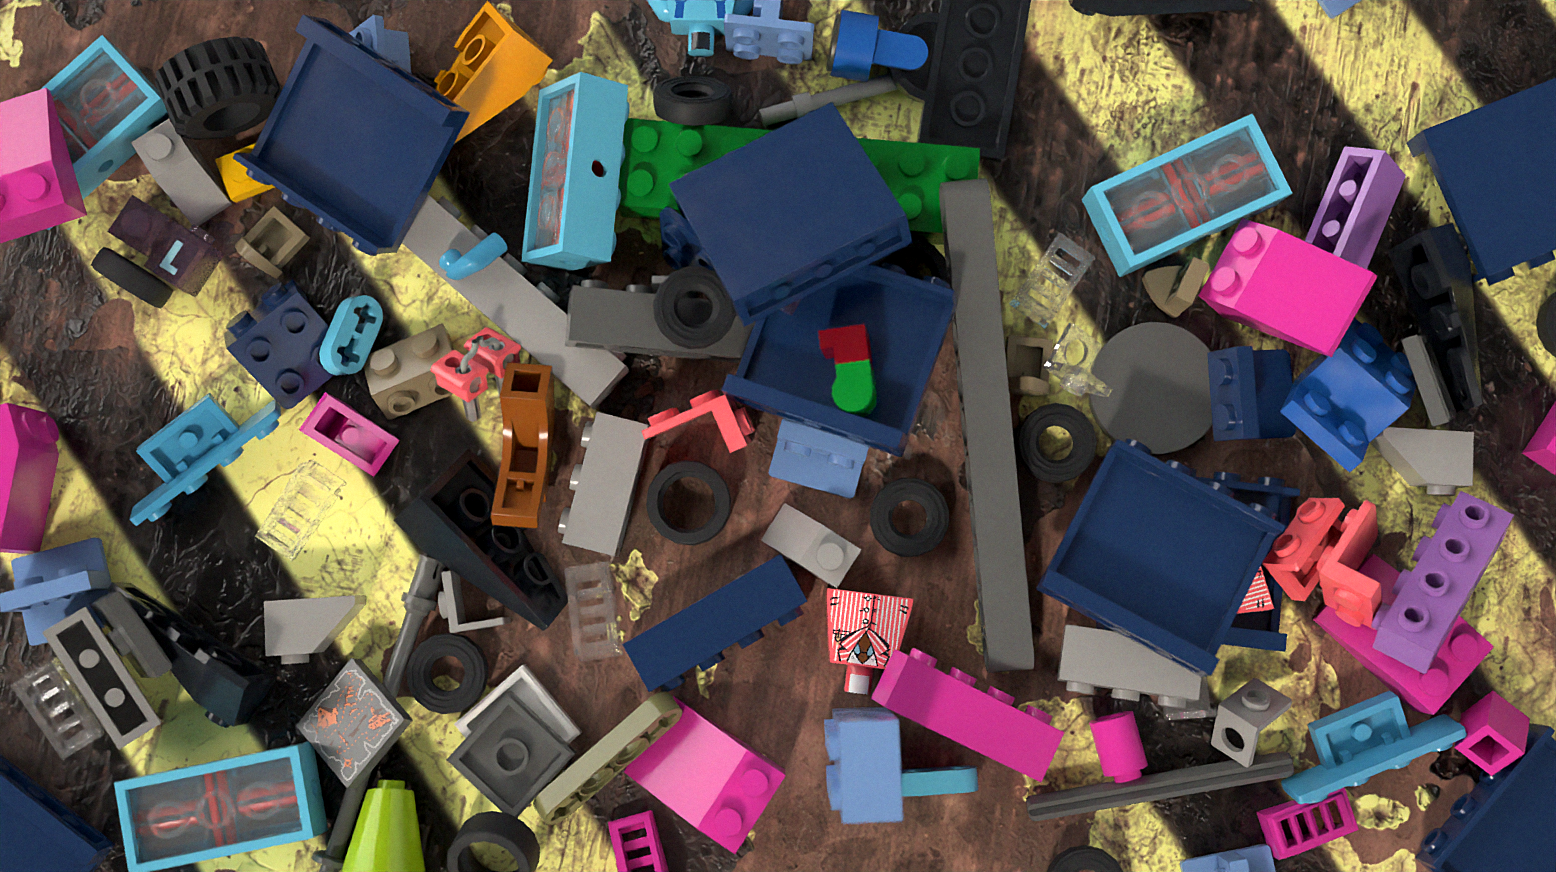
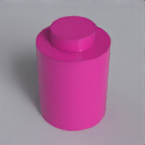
M1133 711L1118 712L1091 720L1089 726L1103 775L1106 777L1113 776L1115 783L1140 778L1142 776L1140 769L1147 767L1148 762Z

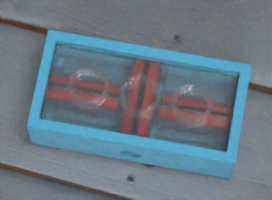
M103 35L41 88H47L51 92L82 199H85L136 153L135 148L131 144L132 141L167 119H170L158 89L119 48Z
M579 72L539 90L521 262L568 272L611 262V255L616 247V234L614 232L615 213L621 200V192L618 188L619 173L625 158V147L622 144L624 124L628 119L630 111L629 102L627 101L628 85Z
M1252 113L1092 186L1082 198V202L1120 278L1238 224L1242 218L1249 219L1277 206L1291 195L1292 191Z
M310 742L137 776L114 783L128 872H151L311 839L328 831L315 750Z

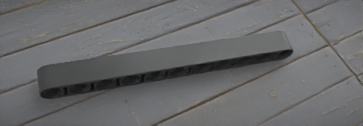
M986 178L941 182L939 185V200L947 283L950 284L949 289L955 291L957 306L951 320L985 667L987 673L1033 669L1034 649L989 184Z

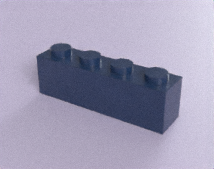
M779 554L622 645L648 692L658 687L661 692H669L686 682L682 673L692 667L699 665L703 672L726 659L722 650L738 642L741 649L763 638L765 635L761 628L774 620H777L780 627L803 615L804 612L800 605L806 603L807 599L782 555Z

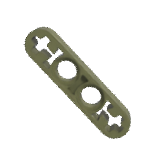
M660 692L647 699L536 796L533 806L546 825L557 824L573 814L679 721L683 711L669 692Z

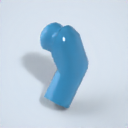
M491 233L463 256L457 249H449L439 259V266L447 272L446 277L459 281L486 268L507 251V245L501 236L497 233Z

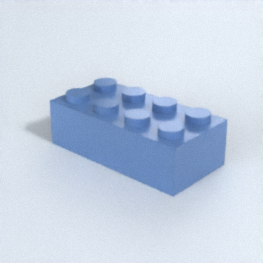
M886 707L832 709L833 719L824 720L825 747L828 751L829 760H834V765H826L827 793L831 810H839L842 823L903 821L898 719Z

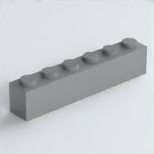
M427 194L402 244L516 343L520 344L540 364L552 366L553 375L593 410H596L630 372L626 365L622 363L627 355L624 352L565 346L567 314L556 305L561 298L543 282H540L535 287L523 276L528 270L509 253L503 259L498 257L486 268L459 281L446 277L447 272L439 266L441 256L449 249H457L463 256L488 237V235L477 225H474L469 230L459 222L458 219L462 213L446 198L442 196L436 202Z

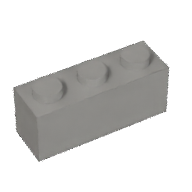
M596 412L594 422H586L581 439V446L587 448L582 465L575 464L569 489L575 490L571 508L564 507L558 526V533L564 534L562 543L619 557L650 438L644 439L641 432L650 427L648 424Z
M88 608L80 609L42 632L118 749H121L162 723Z
M1067 624L1063 628L1057 681L1067 682L1066 691L1093 695L1094 687L1112 689V698L1139 702L1140 694L1158 696V705L1182 709L1186 708V701L1193 702L1199 700L1200 676L1115 631Z

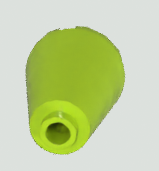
M378 780L377 788L367 789L341 872H425L414 791L405 790V781Z

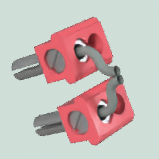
M485 327L467 340L464 348L469 352L466 355L457 350H452L433 363L430 369L436 375L439 386L462 399L466 419L472 422L477 421L482 416L478 395L488 389L486 379L488 371L495 375L498 395L500 396L507 362L520 363L519 351L521 350V345L489 327Z

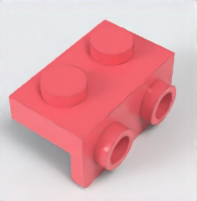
M1308 498L1297 509L1295 518L1284 533L1274 541L1271 551L1262 562V565L1292 600L1305 601L1320 580L1317 564L1322 553L1329 545L1335 548L1343 535L1340 532L1342 522L1338 519V516L1344 509L1345 504L1340 498Z

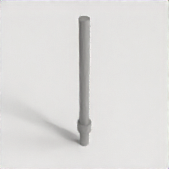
M885 74L868 79L867 82L860 81L810 95L809 92L791 96L792 101L759 109L763 126H768L793 118L799 119L808 112L817 110L831 102L836 107L894 91L898 88L894 85L890 74Z

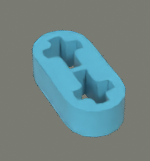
M367 295L349 297L338 306L319 353L321 364L330 374H353L364 366L383 320L382 308L373 297ZM362 308L361 316L365 318V323L357 324L359 317L354 313V309ZM345 347L344 354L349 357L348 362L341 363L342 356L337 353L338 348Z
M960 765L901 769L902 796L968 793L979 790L977 766Z

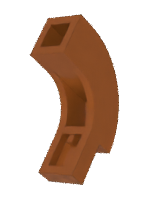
M507 362L500 393L503 418V447L500 473L491 511L492 525L538 528L542 504L547 500L552 463L555 416L553 368L550 365Z

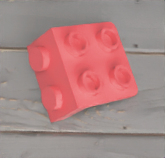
M717 389L689 400L693 409L680 414L676 407L649 417L648 421L651 427L641 431L644 439L652 438L712 412L731 453L752 443L749 434L755 432V428L745 407L737 409L735 402L731 401L726 395L721 396Z
M1365 500L1359 510L1353 508L1349 511L1340 529V532L1343 533L1335 548L1329 545L1324 550L1318 561L1317 570H1319L1320 586L1322 587L1325 605L1335 609L1336 615L1346 623L1356 627L1364 624L1375 630L1371 625L1382 605L1381 584L1357 572V569L1378 536L1376 505Z

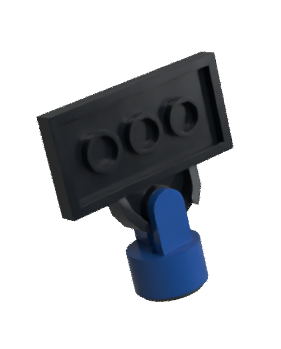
M940 0L938 13H921L909 18L897 32L878 29L879 16L841 10V13H836L827 71H830V76L867 82L872 64L887 66L894 85L907 98L923 103L916 143L980 148V158L1001 162L1004 160L1031 0Z

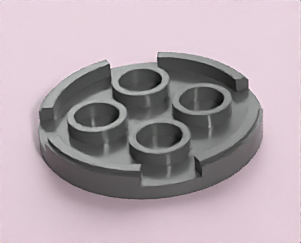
M1141 323L1117 333L1099 350L1090 367L1088 381L1089 407L1098 426L1112 441L1115 442L1119 439L1125 442L1127 438L1136 440L1147 446L1151 450L1150 454L1152 455L1169 454L1193 444L1212 425L1207 353L1211 351L1191 332L1168 323Z

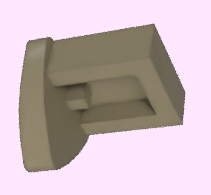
M273 206L245 237H241L235 243V248L250 263L277 279L283 273L281 269L310 237L278 208Z
M1193 257L1184 266H1167L1148 271L1143 275L1142 281L1154 303L1171 318H1177L1192 305L1210 264Z
M1008 335L1005 355L1010 394L1022 396L1050 395L1049 373L1053 340Z

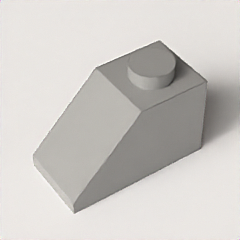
M167 119L131 142L154 180L194 227L201 225L232 205L231 200L192 139H186L181 137V134H177L170 119Z
M1387 427L1370 442L1410 486L1427 487V495L1455 496V489L1473 486L1474 432Z
M784 503L761 539L762 542L833 588L839 586L861 551L860 548L786 503Z
M366 595L264 601L266 656L281 655V664L309 662V653L324 652L366 605Z

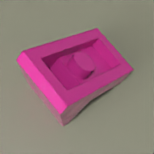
M326 392L299 428L305 435L373 477L400 441L394 435L358 413L349 404Z

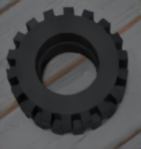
M248 37L217 38L186 48L168 59L163 64V67L158 69L156 73L157 78H155L156 86L176 133L181 134L183 138L193 140L224 138L257 126L269 117L282 91L263 45L259 41Z

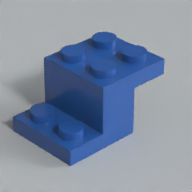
M1354 317L1333 356L1329 357L1321 354L1296 377L1280 412L1350 473L1363 462L1369 443L1409 409L1417 383L1407 355L1402 352L1395 353L1383 342L1382 335L1375 327L1366 322L1360 323Z

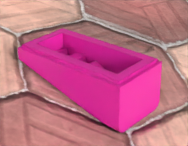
M1345 787L1329 793L1326 799L1317 803L1298 804L1295 800L1256 812L1267 846L1271 848L1272 857L1278 860L1300 854L1359 830ZM1333 800L1336 801L1342 823L1334 825L1327 804ZM1315 807H1319L1325 825L1324 829H1318L1312 811ZM1300 813H1303L1309 833L1305 835L1302 834L1296 816ZM1285 819L1288 820L1293 838L1286 840L1280 822Z
M652 810L608 822L618 872H632L633 870L654 865L655 872H669ZM643 828L646 829L647 836L624 842L622 834ZM650 846V855L632 860L628 859L627 852Z

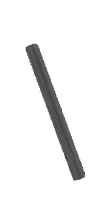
M1280 751L1254 756L1253 763L1248 768L1235 760L1144 775L1135 780L1122 783L1110 781L1030 795L1026 798V808L1028 816L1032 821H1041L1291 777L1294 774V765L1290 753Z

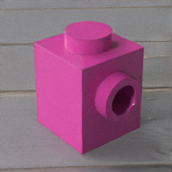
M1490 692L1461 714L1459 723L1465 727L1467 736L1456 741L1454 748L1491 776L1525 753L1530 718L1496 692Z

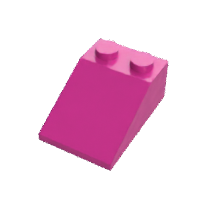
M44 88L0 102V243L87 216L50 90Z
M1242 218L1198 296L1226 319L1332 357L1377 276L1369 270L1279 229Z
M11 403L0 405V552L34 554L40 552L59 458L56 441L59 440V431L56 423L48 416L47 412Z
M1370 554L1357 569V572L1380 583L1382 604L1386 603L1392 606L1397 595L1392 593V590L1401 573L1375 554ZM1327 605L1313 618L1319 626L1388 689L1398 695L1399 699L1411 710L1433 715L1494 648L1492 644L1459 616L1427 673L1423 674L1372 648L1378 630H1373L1364 624H1361L1360 627L1350 625L1336 615L1335 609Z
M673 696V699L683 711L681 718L670 730L631 762L624 773L696 829L736 854L785 778L786 770L688 704Z

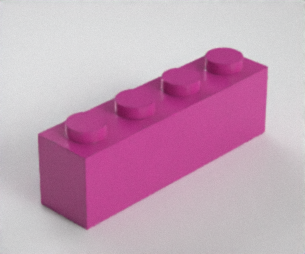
M912 648L909 656L894 649L871 697L872 700L912 721L1042 782L1065 733L1050 725L1053 716L1031 705H1028L1025 712H1022L1012 707L1014 697L992 686L989 687L987 694L973 688L977 680L976 678L954 667H951L947 675L934 668L938 661L937 659L915 648Z

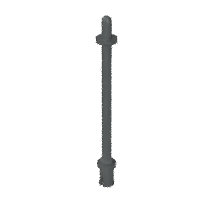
M422 554L419 555V561L409 591L403 592L401 601L405 602L406 614L382 682L395 699L423 617L428 615L430 610L435 611L438 602L434 601L442 577L441 573L446 567L436 559ZM371 772L357 789H346L327 849L313 852L311 858L321 864L319 872H338L339 869L342 870L346 858L344 853Z

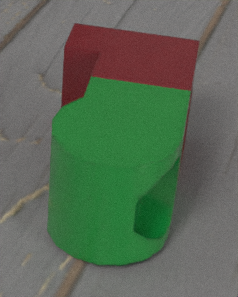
M865 324L818 331L820 349L826 359H835L837 379L832 386V396L835 404L841 411L862 418L867 417L876 406L877 393L870 336Z

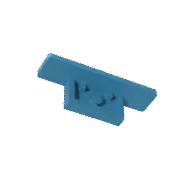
M209 392L139 445L136 452L162 478L164 483L133 506L130 515L131 522L137 526L147 518L150 522L157 520L172 506L170 500L182 491L190 494L197 490L208 479L206 473L220 463L222 467H225L235 461L244 451L241 446L255 436L258 440H261L273 432L280 423L277 420L281 416V406L275 399L239 425Z
M1389 690L1307 724L1320 764L1281 780L1283 790L1298 804L1317 803L1326 799L1329 793L1346 786L1364 784L1370 779V776L1387 769L1403 768L1409 765L1412 759L1421 755L1449 749L1455 741L1465 738L1467 733L1463 725L1445 714L1408 728L1399 697Z

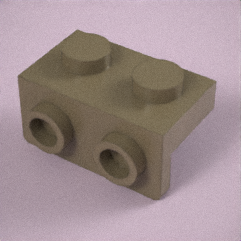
M443 323L368 355L363 367L370 394L387 419L391 420L408 414L415 409L453 394L439 386L436 375L430 371L433 363L454 350L450 335Z

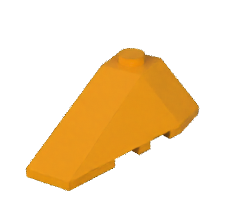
M489 1L485 3L456 42L454 48L460 53L448 72L440 70L434 80L437 84L435 90L470 112L455 143L526 95L532 86L542 81L547 73L549 64L553 61L539 44Z

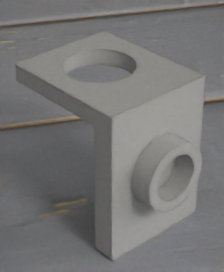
M454 571L441 573L444 591L438 593V604L442 618H448L450 633L511 624L510 617L466 623L460 575Z
M1253 678L1219 704L1211 745L1248 768L1253 763L1260 731L1291 707L1292 699L1259 679ZM1227 727L1236 730L1242 736L1244 749L1236 748L1228 741L1225 734Z

